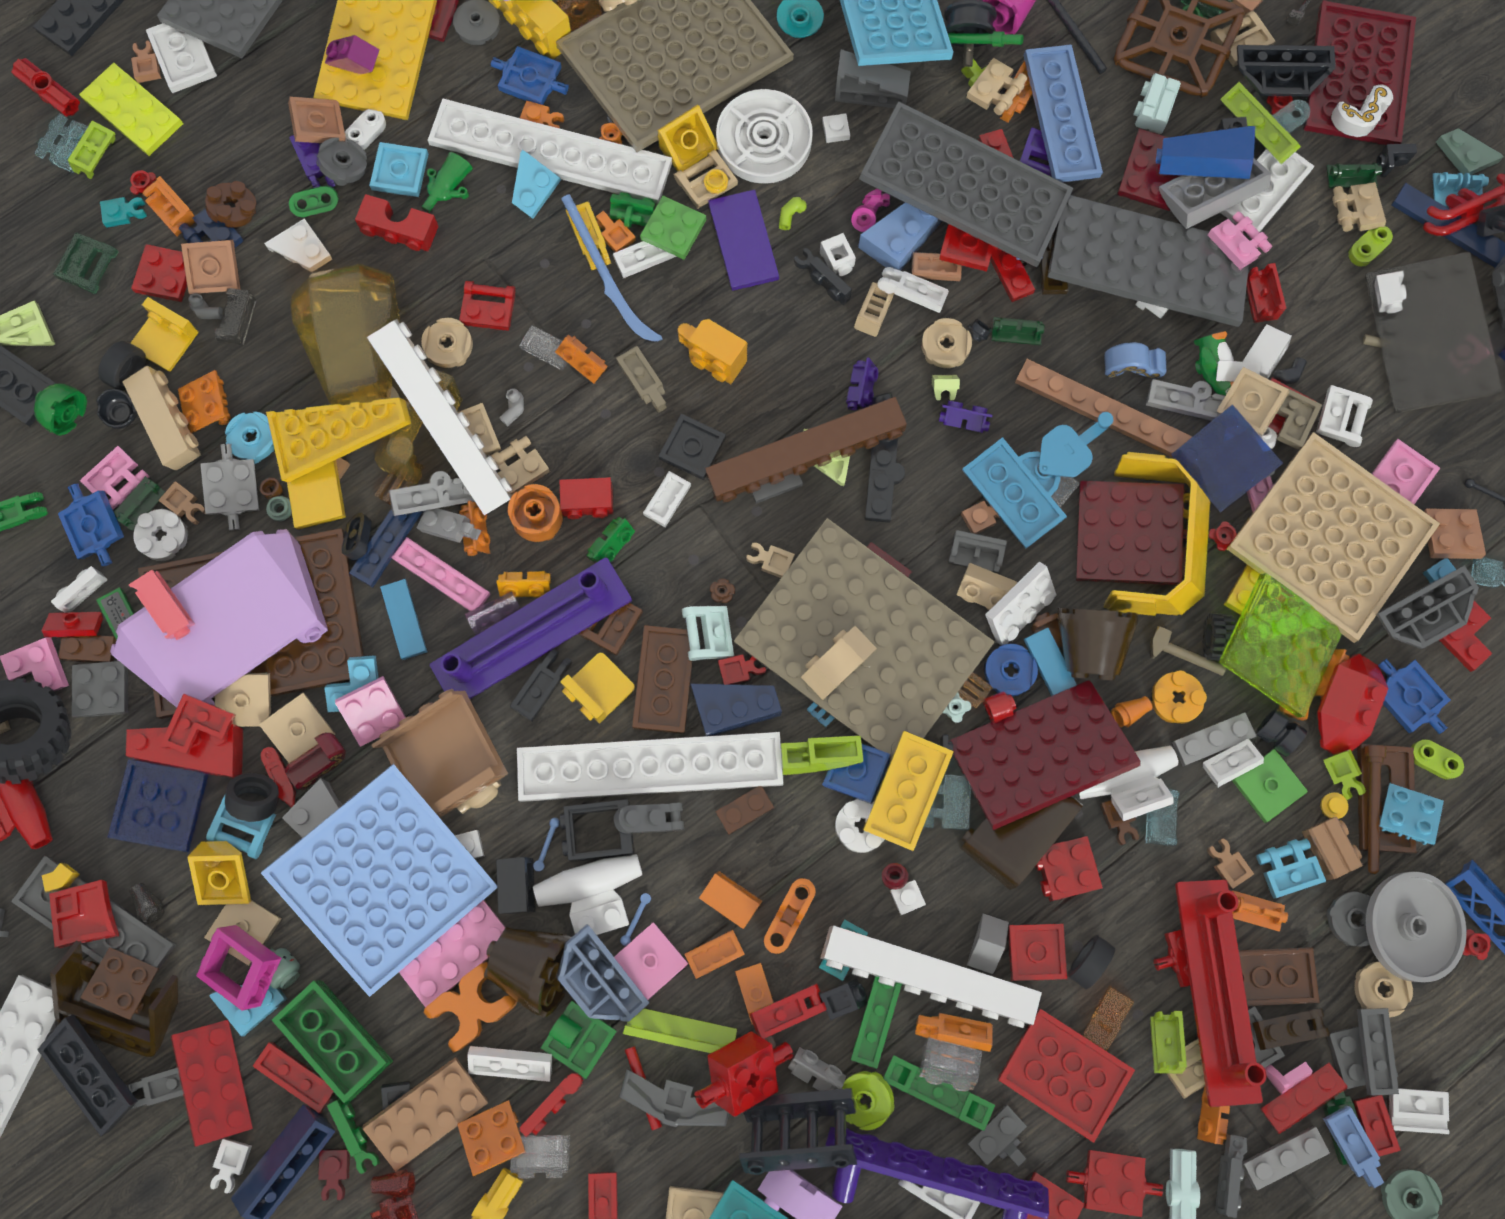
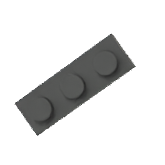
M1388 1008L1357 1009L1367 1095L1399 1094Z

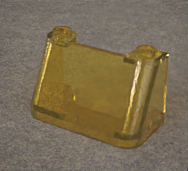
M436 370L441 378V381L438 383L444 391L449 390L456 401L453 406L457 410L462 402V397L453 376ZM405 397L404 400L406 401L411 424L383 437L376 450L375 461L382 470L417 485L423 474L415 465L417 457L413 454L412 442L423 421L407 397Z

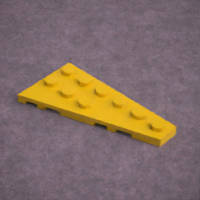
M402 398L373 400L368 403L353 402L349 405L335 404L306 407L303 410L288 409L284 410V412H266L281 479L285 482L293 481L411 424L406 401Z

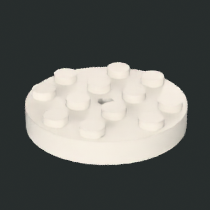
M769 89L749 91L733 99L722 111L716 128L717 149L720 157L731 172L740 178L754 183L779 182L795 174L806 162L812 146V124L806 110L791 96ZM767 136L768 139H761L760 137Z

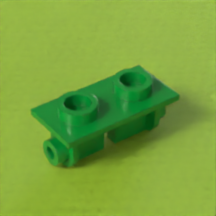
M617 517L616 520L612 519L611 523L602 532L607 537L606 541L598 537L592 546L588 548L589 553L586 556L593 562H599L604 558H608L611 563L622 547L629 542L635 530L625 518Z

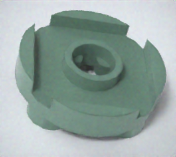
M1401 1169L1391 1174L1387 1181L1382 1184L1383 1204L1392 1219L1438 1218L1439 1214L1437 1213L1439 1205H1442V1194L1437 1183L1428 1175L1417 1170ZM1409 1192L1417 1193L1418 1198L1415 1199V1206L1406 1201Z

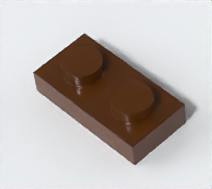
M101 635L62 637L58 657L65 661L114 662L115 657L112 656L110 650L112 644H116L117 640L114 636Z
M758 786L715 812L728 835L773 810L774 806L763 787Z

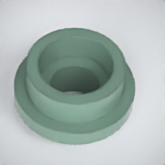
M277 496L269 500L266 510L270 518L275 521H284L291 516L292 510L288 498ZM284 506V510L281 513H277V508Z

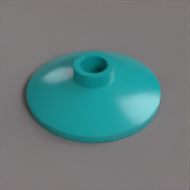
M783 0L777 10L779 27L786 34L797 38L808 37L816 33L822 26L824 19L823 9L817 0Z

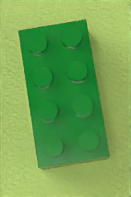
M322 980L312 981L272 1019L274 1024L343 1103L350 1102L357 1097L393 1062L389 1055Z

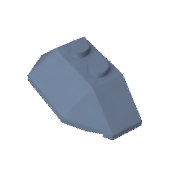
M588 924L566 942L556 978L589 1018L629 1022L649 1004V1001Z

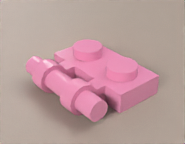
M1238 211L1232 217L1237 223L1236 225L1227 219L1212 228L1208 236L1241 270L1258 259L1261 254L1257 249L1258 247L1266 253L1272 248V245L1267 241L1268 237L1264 232L1260 233L1252 225L1253 221ZM1245 231V233H1246L1252 240L1249 241V240L1242 234V232Z
M117 446L80 481L92 493L100 490L105 491L106 495L109 494L111 496L109 503L112 510H114L118 505H121L145 476L147 478L150 476L143 469L134 476L131 472L138 464ZM126 478L129 482L117 492L114 487Z

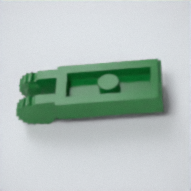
M34 492L1 501L0 531L48 515L46 507H35L29 510L25 508V505H34L42 502L44 499L43 494Z

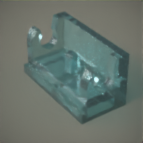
M1169 790L1173 796V804L1147 813L1146 843L1176 846L1179 791Z

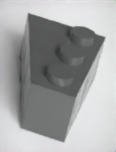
M841 49L835 101L895 108L898 101L906 105L911 71L889 64L858 66L855 54Z

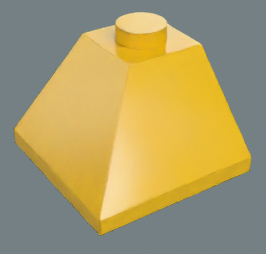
M227 841L201 842L188 855L198 905L249 904L251 902L242 853Z

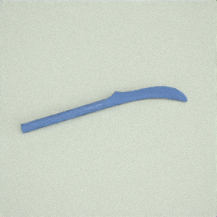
M570 194L562 197V201L603 280L604 293L611 298L626 323L636 334L650 341L663 340L661 335L643 324L630 309L609 273Z

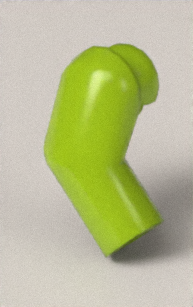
M793 197L781 208L780 229H791L792 215L796 211L802 213L806 209L807 204L804 200H801L800 197Z

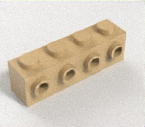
M146 366L122 381L162 465L177 471L201 456L197 448L199 443L195 436L190 433L187 427L188 420L177 407L178 400L167 386L168 379L161 371H156Z

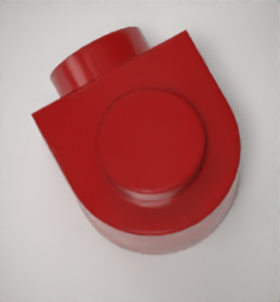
M1003 691L982 701L993 724L1014 715L1013 710L1016 709V704L1011 694L1006 695Z

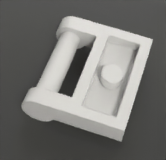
M1331 385L1327 390L1316 433L1345 442L1352 447H1359L1362 442L1360 435L1367 410L1372 405V398ZM1352 404H1355L1357 410L1351 432L1345 430Z

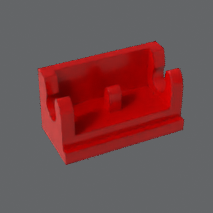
M1268 264L1261 271H1258V267L1251 269L1247 277L1246 293L1253 322L1277 320L1286 310V304L1276 264Z

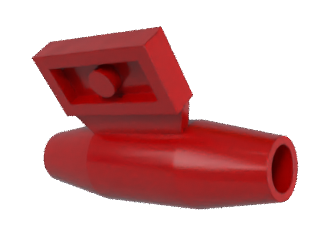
M29 779L21 780L20 784H12L11 781L6 780L5 784L0 783V842L11 836L12 831L16 827L30 848L38 849L49 844L53 838L45 808L32 781L29 782Z

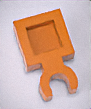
M526 101L520 119L559 129L560 127L553 123L556 121L564 123L563 114L559 112L550 114L548 106L531 101Z

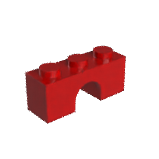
M365 194L355 218L363 234L369 237H374L375 235L382 237L392 244L402 243L415 251H420V249L429 251L439 227L434 215L411 208L406 219L401 222H392L390 220L393 210L389 202Z

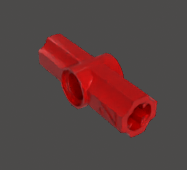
M26 58L18 59L13 64L12 74L38 94L44 102L49 103L65 117L73 116L78 111L80 101L54 81L47 72L40 70Z

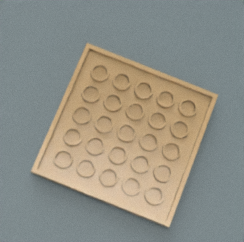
M1313 432L1236 535L1227 550L1355 643L1359 641L1440 523Z

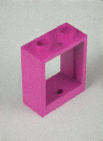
M237 925L220 927L212 935L211 943L201 961V966L196 976L243 1011L261 1006L271 984L272 977L282 958ZM230 946L253 962L242 987L220 971Z

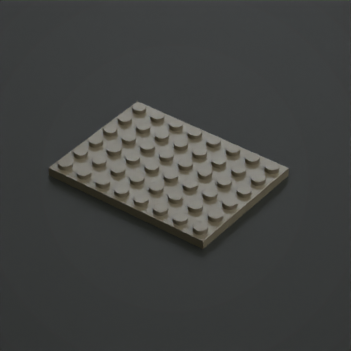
M637 0L630 5L622 3L613 10L606 12L556 41L558 50L636 152L658 140V129L689 109L699 105L702 112L705 113L793 60L794 56L751 0Z
M827 518L736 637L734 643L855 734L861 736L863 740L875 749L891 754V760L903 731L920 738L925 737L994 644V641ZM856 626L877 649L822 700L801 678L808 670L805 665L816 655L821 658L835 644L833 641L834 637L843 629L848 632Z

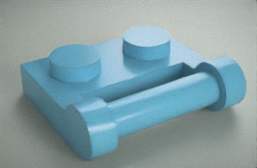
M224 795L208 830L206 840L210 842L227 841L236 849L248 853L249 857L257 859L261 854L263 843L276 814L256 822L238 820L226 810ZM226 824L255 835L252 843L222 832L223 825Z

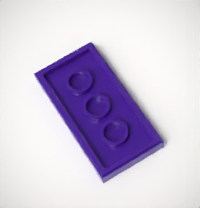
M755 190L708 200L731 290L734 291L779 280L778 270Z

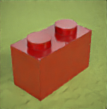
M611 477L560 480V509L563 516H567L568 519H580L583 515L605 518L608 514H614Z

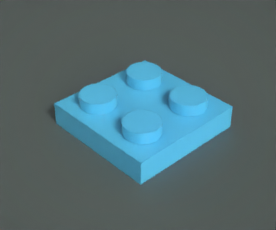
M380 142L369 185L371 190L419 197L429 155L427 149Z

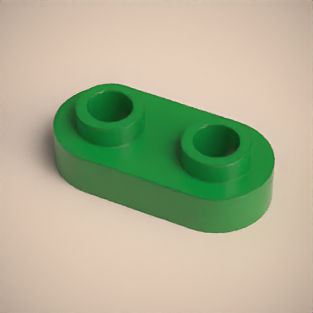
M323 185L294 193L289 200V208L294 215L307 217L333 210L338 204L339 197L334 188ZM322 194H329L331 200L329 202L323 201ZM298 200H305L307 206L301 208L298 205Z

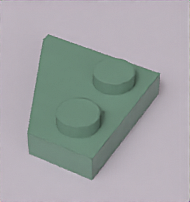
M1459 128L1441 135L1436 141L1437 145L1463 175L1465 173L1475 174L1499 163L1504 157L1501 153Z

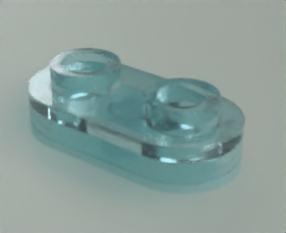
M1294 100L1272 116L1290 134L1307 121L1310 116V107L1303 100ZM1297 110L1300 112L1301 116L1299 118L1293 117L1292 112Z

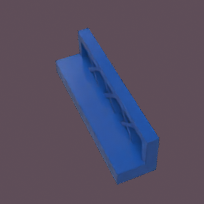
M1471 860L1463 866L1461 873L1444 884L1451 889L1466 913L1505 954V937L1497 935L1494 931V923L1505 925V895L1482 869ZM1465 880L1472 888V895L1460 894L1454 885ZM1475 902L1487 904L1491 908V916L1478 914L1474 909Z

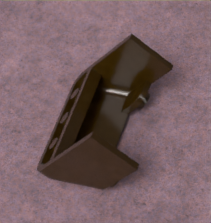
M75 941L50 973L56 1021L60 1024L64 1018L74 1014L90 1037L145 1057L154 1056L163 1042L178 1005V976L172 975L163 988H156L150 997L144 995L140 1002L144 1004L139 1014L134 1013L131 1020L80 998L99 965L93 961L82 960L81 942Z

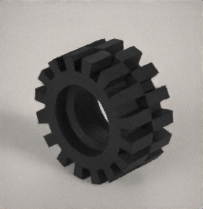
M1209 613L1206 617L1202 644H1204L1203 652H1205L1204 656L1207 660L1229 661L1232 659L1234 654L1233 648L1236 647L1235 639L1237 638V634H1235L1237 629L1234 626L1235 619H1233V615Z

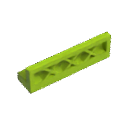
M643 1008L633 1019L627 1022L623 1034L713 1053L733 1042L736 1038L737 1029Z

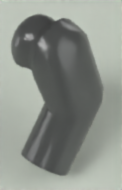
M198 293L189 296V306L198 318H223L222 307H209Z

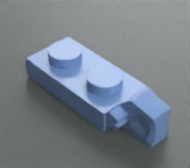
M1345 1106L1323 1118L1356 1176H1363L1368 1186L1373 1188L1383 1184L1384 1181L1376 1169L1380 1166L1378 1161L1380 1157L1352 1108Z

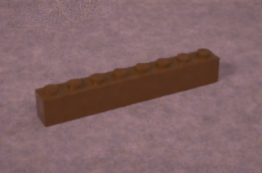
M896 397L709 466L705 468L706 475L716 501L729 502L736 499L737 494L742 492H756L761 489V485L769 482L771 485L783 481L787 475L793 473L795 476L801 475L814 465H818V467L825 466L832 462V458L841 455L842 458L849 457L856 452V449L875 447L879 444L880 440L886 438L889 440L896 439L903 435L902 432L905 431L907 423Z

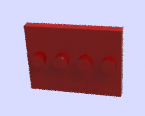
M1038 1008L1034 1025H1028L997 1080L1094 1143L1135 1069Z

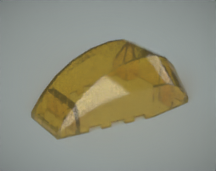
M362 264L311 273L292 295V322L330 404L349 405L353 402L368 403L373 400L390 399L392 374L367 337L396 319L400 322L392 274Z

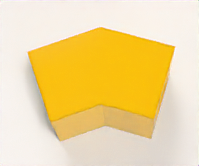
M60 863L53 872L42 875L45 892L53 893L69 888L79 876V873L68 864Z

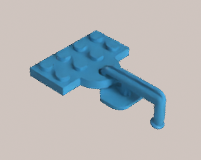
M1102 412L1098 416V422L1080 436L1070 426L1059 425L1043 437L1041 452H1027L1019 457L1002 437L966 465L962 471L1023 547L1027 549L1067 517L1051 497L1058 489L1061 480L1060 476L1073 478L1090 466L1093 456L1087 445L1109 428L1113 423V416L1110 412Z

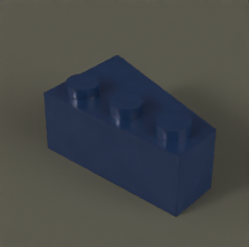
M691 684L706 736H716L781 716L782 710L774 686Z

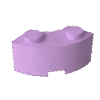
M794 1170L770 1171L758 1188L766 1196L764 1202L776 1211H779L781 1207L796 1219H835L842 1208L828 1194L808 1182Z

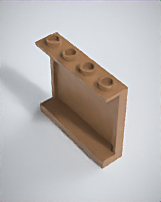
M453 689L439 695L440 699L435 703L431 702L419 708L420 713L401 720L399 722L400 726L396 729H390L380 734V739L372 744L373 748L383 747L391 765L394 764L439 818L508 775L466 691H454Z

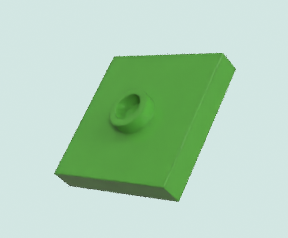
M1275 749L1263 756V764L1232 780L1264 823L1270 821L1308 792Z

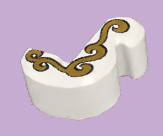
M1386 85L1374 86L1370 95H1367L1360 111L1351 105L1339 102L1332 112L1331 119L1334 126L1339 131L1350 136H1366L1374 129L1380 121L1382 114L1390 106L1393 100V93Z

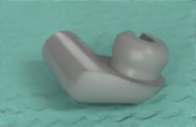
M515 388L507 391L508 410L499 417L507 427L524 411V397Z

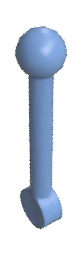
M558 818L550 820L551 827L539 860L533 865L536 871H542L545 867L543 863L554 831L560 825Z
M647 893L641 895V903L626 934L620 939V943L623 946H627L631 942L630 936L645 905L651 901V897Z

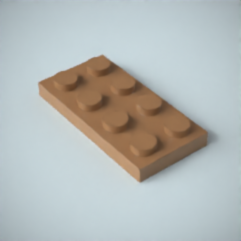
M455 1057L363 1125V1130L396 1172L457 1127L458 1123L465 1121L488 1103V1099Z

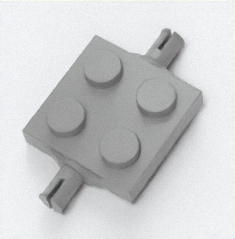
M221 444L222 460L200 463L205 514L228 516L229 531H234V525L235 530H240L238 515L249 511H259L254 459H233L232 444H226V446Z

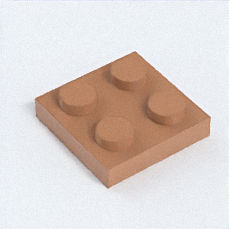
M289 97L288 104L295 142L323 143L330 138H339V141H345L346 137L341 111L337 100Z
M233 240L181 244L189 294L241 290Z
M1425 509L1424 512L1440 523L1428 540L1431 558L1482 559L1486 555L1477 509Z

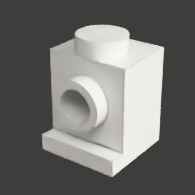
M844 233L821 242L820 254L827 266L835 274L838 273L839 276L850 273L855 265L856 257Z
M1403 271L1376 276L1374 287L1379 312L1396 313L1403 309L1402 301L1406 299L1405 285H1401L1404 277Z

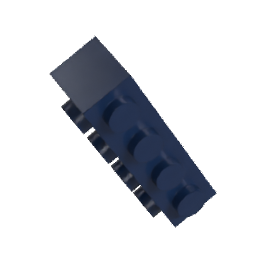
M304 1104L301 1106L231 1197L241 1217L245 1219H269L335 1133L334 1128L323 1114Z

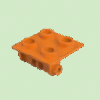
M216 370L178 389L182 412L188 420L187 427L190 433H194L218 421L219 425L229 423L231 416L228 413V408L225 407L228 405V402L225 400L224 383L217 375Z
M509 1100L457 1124L473 1176L526 1152L517 1126L519 1120L516 1113L512 1111Z

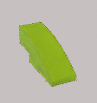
M861 736L808 738L807 742L781 743L782 774L811 773L862 763Z

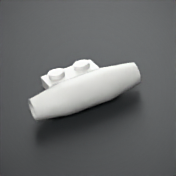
M1172 746L1136 751L1135 753L1141 761V766L1075 795L1078 799L1111 794L1112 804L1123 821L1173 804V796L1162 779L1156 777L1178 765L1177 755Z
M637 854L605 858L562 871L534 885L533 890L539 907L572 903L570 918L575 934L588 924L595 934L598 935L629 925L622 898L614 889L643 874Z

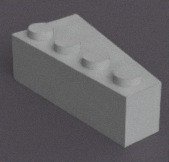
M320 778L282 818L303 838L340 808L342 803L333 792L330 783Z

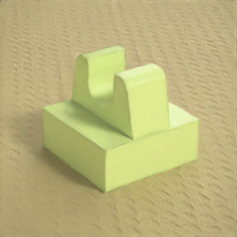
M932 375L935 398L941 400V393L947 390L949 391V399L954 400L960 385L958 376Z

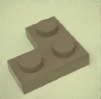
M1289 389V394L1276 413L1286 418L1276 440L1300 450L1307 439L1322 404Z

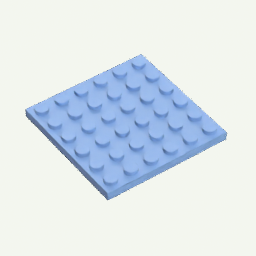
M394 764L261 872L265 879L369 997L497 889L496 883Z

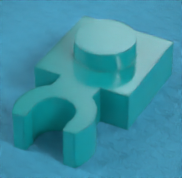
M125 197L100 201L102 222L108 228L130 224V217L133 216L143 219L147 217L146 212L143 209L137 210V208L144 206L145 202L139 197L132 199L129 203Z

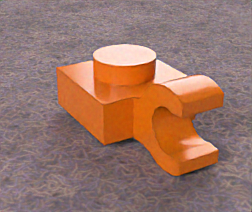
M604 211L596 216L598 226L603 230L601 234L614 252L623 250L636 241L634 234L624 226L620 219L613 223Z

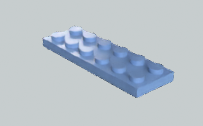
M1072 45L1025 50L1023 56L1052 178L1060 182L1100 178L1103 171Z

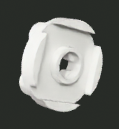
M158 509L139 516L138 523L134 529V542L136 548L152 560L165 561L175 557V553L180 548L183 549L188 540V529L178 515L169 510ZM161 529L167 532L166 536H162L161 541H158V538L155 537L156 533Z
M859 799L848 802L839 811L835 821V831L847 849L857 853H866L878 848L885 839L866 831L859 833V829L854 827V823L859 822L861 818L865 819L866 823L873 804Z

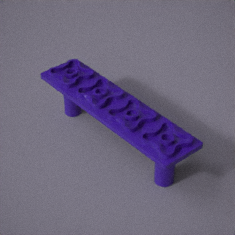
M604 558L430 663V667L444 692L449 689L466 691L469 699L628 604L632 601V598L608 558Z
M830 1127L825 1146H835V1127ZM846 1128V1145L853 1144L857 1165L837 1168L832 1197L839 1202H853L861 1168L1003 1208L1002 1219H1027L1028 1214L1048 1219V1188L1037 1181H1024L1008 1173H994L980 1165H967L952 1157L941 1158L934 1156L927 1150L911 1149L899 1142L888 1143L879 1140L876 1136L858 1134Z

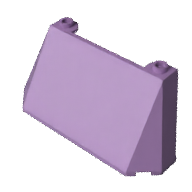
M287 529L277 530L276 534L266 535L263 531L250 533L171 588L195 623L189 628L191 631L189 634L179 640H176L175 637L173 639H166L164 636L168 633L161 631L147 609L143 607L118 625L116 631L118 638L116 644H112L110 652L112 656L175 707L178 706L183 694H188L215 706L213 699H211L290 642L296 638L303 643L315 642L322 634L328 631L298 541Z

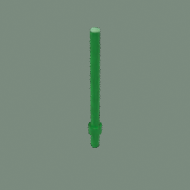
M994 31L993 34L948 33L950 43L992 44L993 47H1003L1004 44H1023V34H1005L1004 31Z

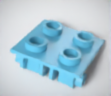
M1433 173L1434 200L1447 207L1446 197L1450 194L1458 195V191L1463 188L1481 195L1483 194L1482 188L1486 187L1489 183V177H1485L1484 174Z
M1389 783L1379 827H1381V831L1397 832L1399 837L1402 834L1406 835L1408 840L1412 837L1411 839L1422 842L1423 845L1427 843L1434 845L1444 801Z

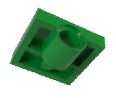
M572 1000L552 1027L541 1049L548 1054H552L554 1058L587 1079L617 1033V1030L601 1019L589 1018L579 1005Z

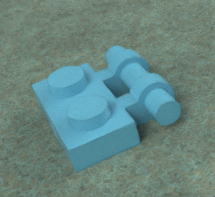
M1295 839L1287 842L1285 846L1279 848L1271 847L1265 849L1264 853L1256 855L1260 865L1270 863L1273 870L1263 874L1273 899L1326 882L1317 857L1305 858L1303 851L1311 848L1308 839L1300 841ZM1293 856L1295 862L1283 866L1281 858Z

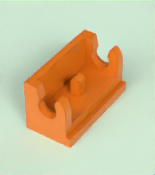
M161 176L144 190V196L148 197L145 200L146 203L176 236L182 233L179 230L181 224L187 223L190 227L195 223L192 219L194 217L192 211Z
M720 871L714 874L699 899L742 929L745 928L762 903V900Z

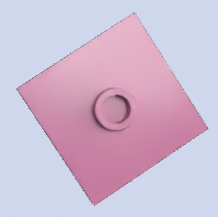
M654 922L614 957L647 1000L688 965V962Z

